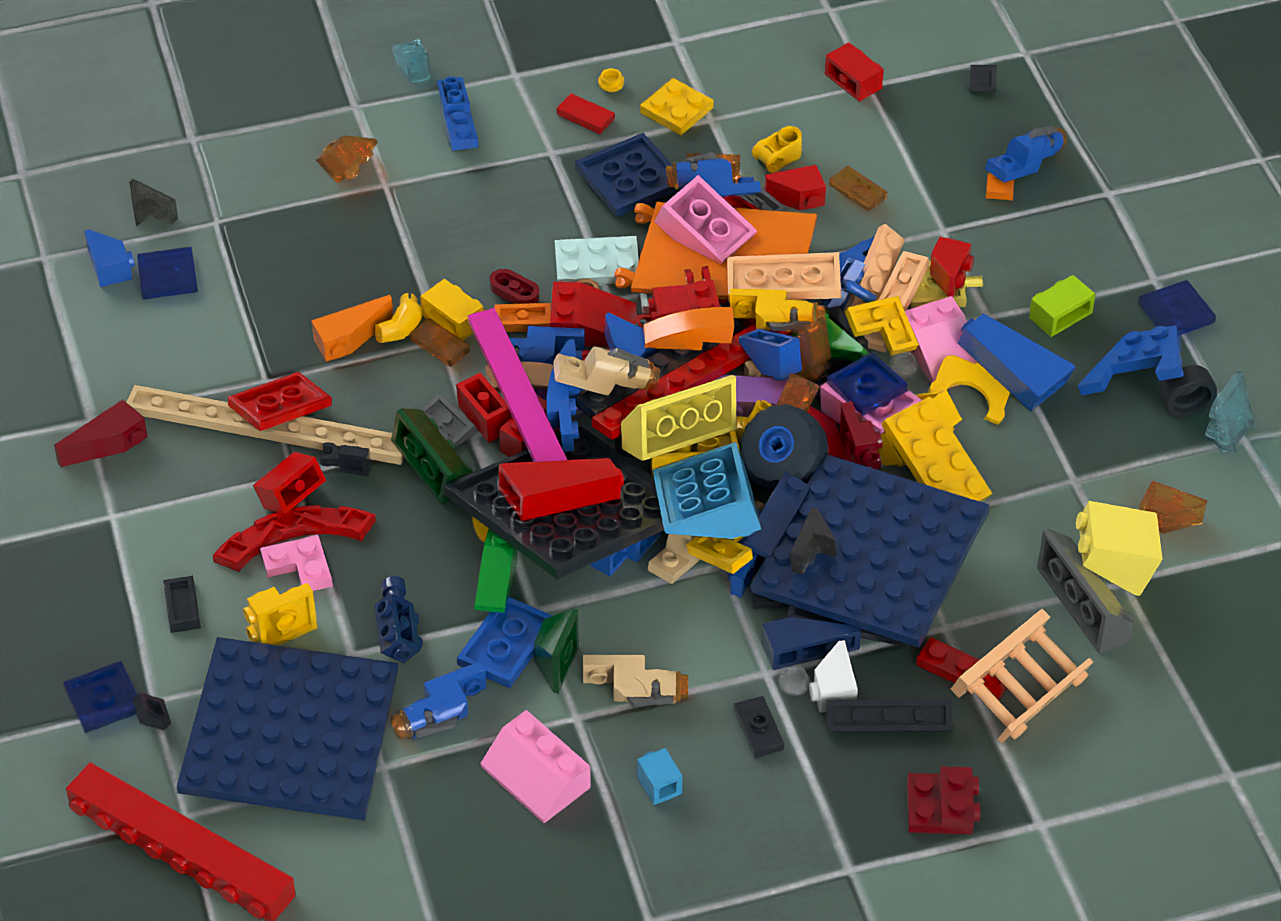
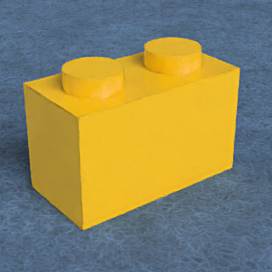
M445 278L420 296L422 316L459 343L473 334L468 323V315L484 311L482 304L477 299L471 298L459 286L453 285Z

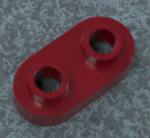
M498 269L490 275V289L501 298L513 304L539 302V286L535 282L510 269Z

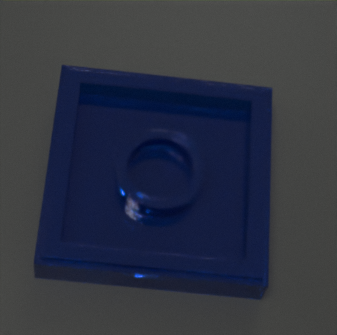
M192 247L137 254L143 299L198 292Z
M1188 280L1139 296L1138 303L1157 327L1176 325L1180 335L1215 323L1216 315Z
M873 352L827 377V384L846 402L852 401L855 410L860 412L862 416L908 392V383Z
M122 661L63 682L66 694L84 733L137 714L132 701L137 696V693Z

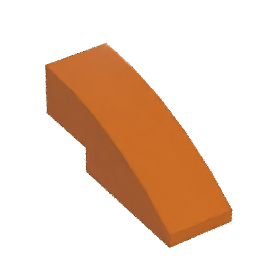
M732 307L692 309L648 322L643 327L645 348L702 350L703 342L731 343L734 331Z

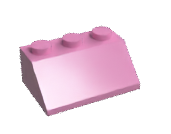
M527 710L501 729L480 763L481 768L543 824L591 788L590 765Z

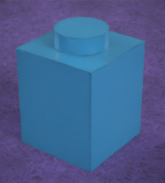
M666 748L656 752H648L637 759V778L653 805L682 794V774Z

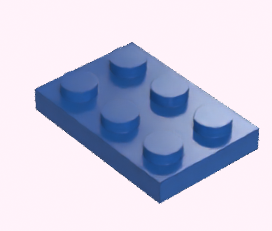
M508 597L505 613L490 612L457 656V665L464 668L481 661L485 668L487 679L511 688L534 656V641L544 619L552 617V615Z

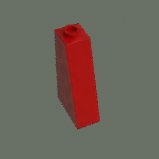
M609 458L499 464L498 489L522 521L620 499L621 486L624 484L622 471L619 468L617 469Z

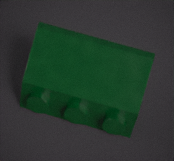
M405 408L397 410L391 441L442 505L450 500L444 495V485L473 473L472 468L468 462L461 460L456 453L453 443L443 437L435 420L431 417L428 418L423 410Z

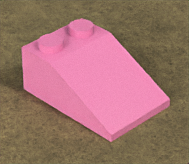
M699 175L662 206L654 221L674 241L719 264L727 260V257H730L757 232L746 219Z
M952 296L905 311L919 344L916 350L910 352L931 384L935 381L941 363L947 356L954 355L972 363H978L958 344L963 333L961 328L967 320Z
M860 358L820 386L822 412L840 424L841 403L852 401L855 411L861 413L863 422L871 421L875 432L879 431L880 434L885 432L881 425L885 419L922 401L863 358Z

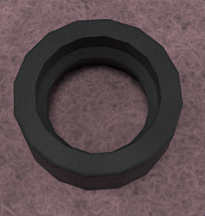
M1199 365L1182 367L1184 371L1183 377L1162 381L1159 387V395L1170 415L1177 418L1195 416L1213 404L1217 397V387L1206 368ZM1199 386L1194 392L1182 397H1177L1180 393L1187 390L1188 388Z

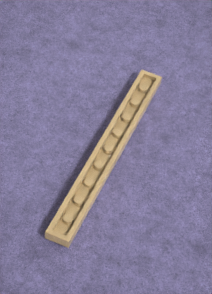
M134 385L127 400V403L144 417L323 450V443L325 442L334 443L339 450L341 445L359 446L370 449V458L372 460L398 465L402 464L404 458L391 441L392 433L304 416L259 431L228 406V402Z

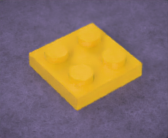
M672 78L640 105V113L682 135L714 108V100Z

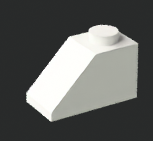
M845 640L838 641L816 667L814 682L809 683L811 700L817 701L820 713L826 712L827 700H857L858 689Z

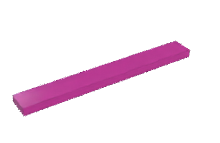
M495 308L468 315V323L533 461L567 460Z

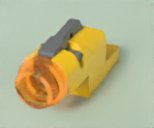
M730 289V307L733 310V318H756V329L792 333L818 331V328L825 329L826 308L825 306H819L818 303H809L804 300H787V290Z

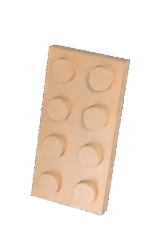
M839 252L727 257L728 303L730 302V289L787 290V300L841 298Z

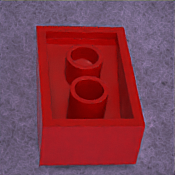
M553 282L550 327L585 329V346L609 347L605 337V315L608 312L634 325L636 324L637 303L581 282Z

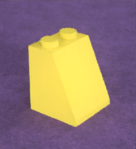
M1088 501L1083 512H1079L1076 518V529L1080 533L1078 551L1082 553L1083 566L1133 595L1140 596L1163 560L1157 513Z

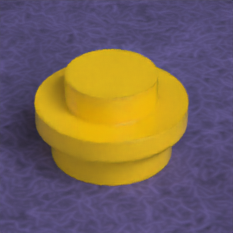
M608 68L602 71L599 76L598 85L604 91L615 92L624 86V77L619 70Z

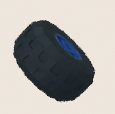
M786 404L770 406L757 413L744 428L745 430L739 443L740 454L748 476L757 485L771 492L775 490L785 472L808 484L813 473L824 460L825 454H829L827 435L820 423L803 409Z

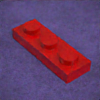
M931 637L918 655L916 665L955 683L962 674L980 659ZM987 674L983 678L985 681L984 685L1000 701L1007 688L996 676L992 677L990 674Z

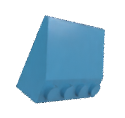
M736 442L653 470L666 534L734 539L740 536L746 537L755 531L761 530L748 474Z

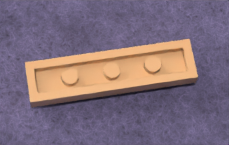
M886 224L878 227L864 261L863 277L858 285L877 296L875 301L879 300L905 242L903 237ZM851 293L844 313L848 307L865 304L866 302Z
M903 251L879 300L899 296L902 306L906 311L930 265L929 258ZM880 331L864 335L868 340L869 349L886 353L887 347Z

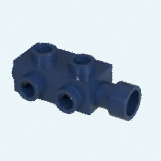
M391 576L382 581L381 588L384 598L374 605L380 651L387 657L405 663L418 653L423 645V640L418 636L416 627L419 623V615L414 612L413 603L404 599L406 595L405 580L398 576Z

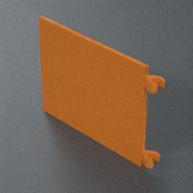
M656 202L655 209L644 203L636 204L634 212L638 214L635 216V222L639 224L651 222L636 272L634 273L623 267L617 268L614 276L617 278L615 282L616 287L626 288L631 286V292L652 294L653 287L686 286V269H691V272H693L694 283L704 281L701 270L703 266H708L718 299L728 300V260L719 264L674 241L654 222L665 202ZM734 208L757 232L730 257L809 254L817 222V214Z

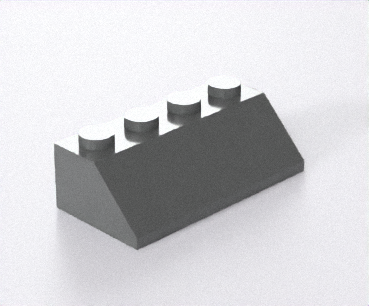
M1050 529L1043 530L1037 569L1097 652L1101 654L1130 642L1134 620L1130 612L1125 611L1120 605L1115 592L1112 589L1109 590L1103 582L1102 576L1083 566L1082 553H1079L1078 547L1071 537Z

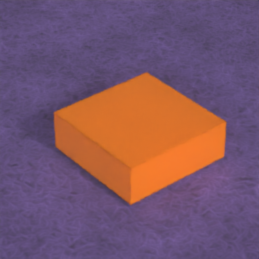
M988 173L986 198L1013 200L1014 179L1002 182L993 174Z

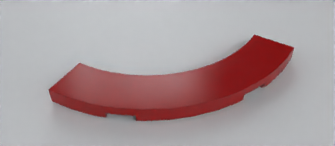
M321 505L292 508L286 514L276 512L254 521V525L241 533L238 531L233 534L213 554V561L240 572L253 557L261 552L260 548L275 545L294 537L331 534L362 541L376 522V515L351 507L339 506V509L321 508Z

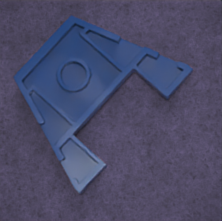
M1158 326L1152 330L1143 332L1132 331L1126 334L1078 384L1081 395L1105 391L1114 374L1156 366L1155 373L1159 381L1183 377L1184 371L1181 366L1183 359L1180 355L1182 351L1181 337L1177 326Z

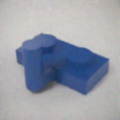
M849 257L840 271L841 298L824 299L821 305L828 310L836 306L842 309L849 300V292L866 303L875 301L876 295L858 285L863 277L864 271L862 269L865 264L856 258Z

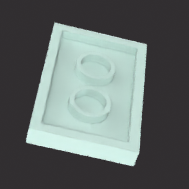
M637 237L555 240L557 282H577L581 279H591L597 282L598 285L615 284L617 278L614 276L617 268L623 267L635 273L639 262Z

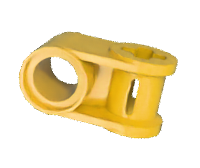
M794 126L783 127L778 132L757 142L752 149V157L756 160H761L770 173L778 172L784 166L801 157L802 132Z

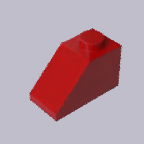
M816 164L765 175L764 190L781 204L799 211L825 206L826 185Z

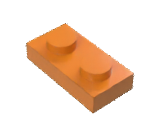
M550 303L495 304V310L506 332H528V326L550 327Z

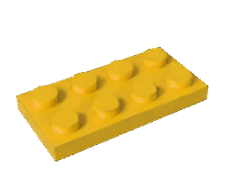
M930 396L892 415L881 423L918 483L980 502L993 494Z

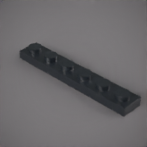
M703 342L702 350L661 349L645 358L649 360V369H651L646 386L720 343ZM615 384L609 396L587 391L576 398V407L592 419L593 416L640 389Z

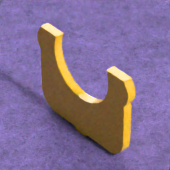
M954 355L945 357L936 379L930 385L928 392L948 390L955 385L971 386L980 391L988 402L989 410L984 419L997 425L1001 423L1005 417L1004 408L1010 392L979 363H972Z

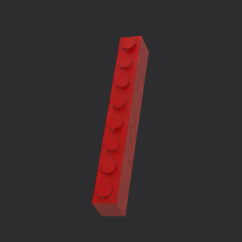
M91 762L66 787L68 804L74 813L91 818L103 830L110 829L118 834L127 844H135L141 847L153 859L160 858L167 862L177 873H186L193 877L203 888H212L220 893L229 903H237L246 908L257 919L263 918L267 921H275L296 896L293 877Z

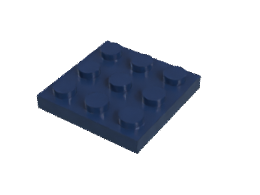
M644 133L575 161L576 171L616 217L634 210L638 203L649 204L681 190L678 187L677 170Z

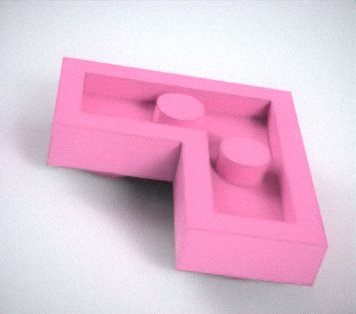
M318 535L260 548L268 578L297 571L301 585L308 582L313 591L333 586Z

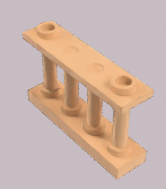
M1043 609L1039 610L962 674L951 688L958 698L967 691L971 694L975 693L1007 727L998 738L1001 744L1010 736L1014 740L1017 739L1028 728L1026 723L1071 684L1078 687L1089 676L1086 670L1093 663L1090 658L1077 667L1045 633L1047 630L1043 626L1050 619V616ZM1029 639L1033 643L1036 641L1068 674L1059 684L1025 651L1026 646L1024 644ZM1009 656L1013 660L1016 658L1048 692L1039 701H1036L1004 667L1006 664L1003 661ZM987 674H990L992 677L996 676L1022 703L1027 711L1016 719L985 687L983 678Z

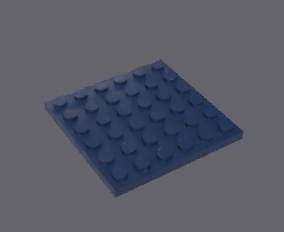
M825 454L824 460L808 482V485L811 486L771 557H766L753 580L751 592L920 647L989 513V504Z
M217 637L177 782V793L365 821L398 675L399 663Z

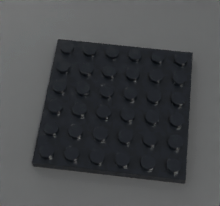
M582 426L578 427L579 439H573L574 451L564 452L567 460L609 458L617 469L619 468L623 473L624 484L621 486L620 499L522 521L498 489L499 464L534 462L528 449L444 485V495L555 579L562 578L664 530L654 477ZM559 435L557 440L562 448L561 435Z

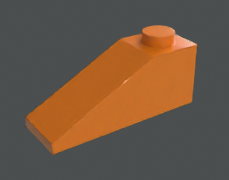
M387 295L311 320L313 338L324 360L328 362L352 354L375 334V324L390 320L393 317L391 296Z

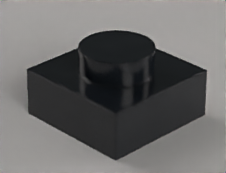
M971 64L969 91L996 92L997 65Z
M139 692L132 700L140 724L160 730H165L171 724L164 699Z

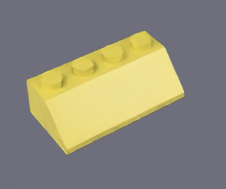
M730 375L638 405L621 422L622 449L644 461L736 430V376Z

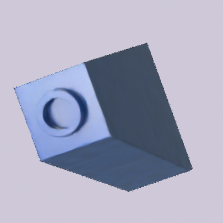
M984 313L976 320L973 318L969 319L961 328L963 333L958 344L1030 412L1066 384L1076 368L1067 360Z

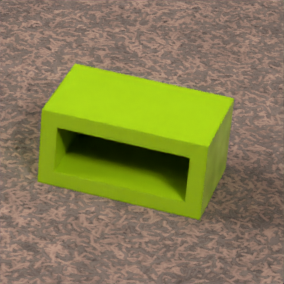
M1072 275L1065 280L1058 281L1044 292L1037 293L1031 299L1029 319L1050 337H1053L1092 314L1096 294L1077 277Z

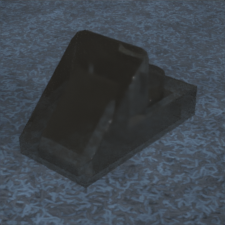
M135 179L129 181L136 226H139L149 215L171 225L178 219L174 198Z
M811 508L790 552L792 572L803 575L808 564H813L817 552L833 557L837 556L835 537L816 508Z

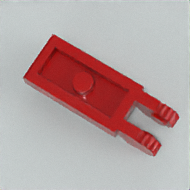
M703 266L701 270L704 281H697L695 283L693 272H691V269H686V290L692 309L720 307L714 281L711 280L708 266Z

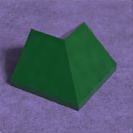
M573 608L544 619L534 641V661L551 690L558 694L579 649L578 610Z

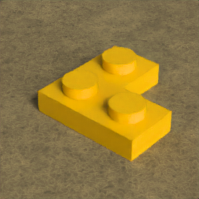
M899 296L848 307L845 311L854 337L880 331L890 356L916 350L919 345Z
M696 536L687 543L688 554L732 574L753 559L752 549L738 543L743 538L741 536L734 539Z

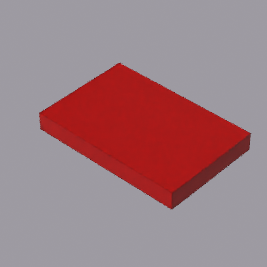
M297 372L228 397V406L257 430L263 431L332 406V397L303 374Z

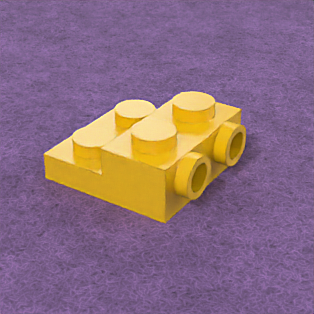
M308 582L298 587H293L282 594H279L275 586L265 591H260L254 596L247 598L248 606L243 608L244 617L250 625L245 629L251 642L279 646L318 628L313 590Z

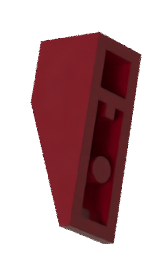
M122 399L54 444L58 465L64 467L126 452L148 437L145 418Z

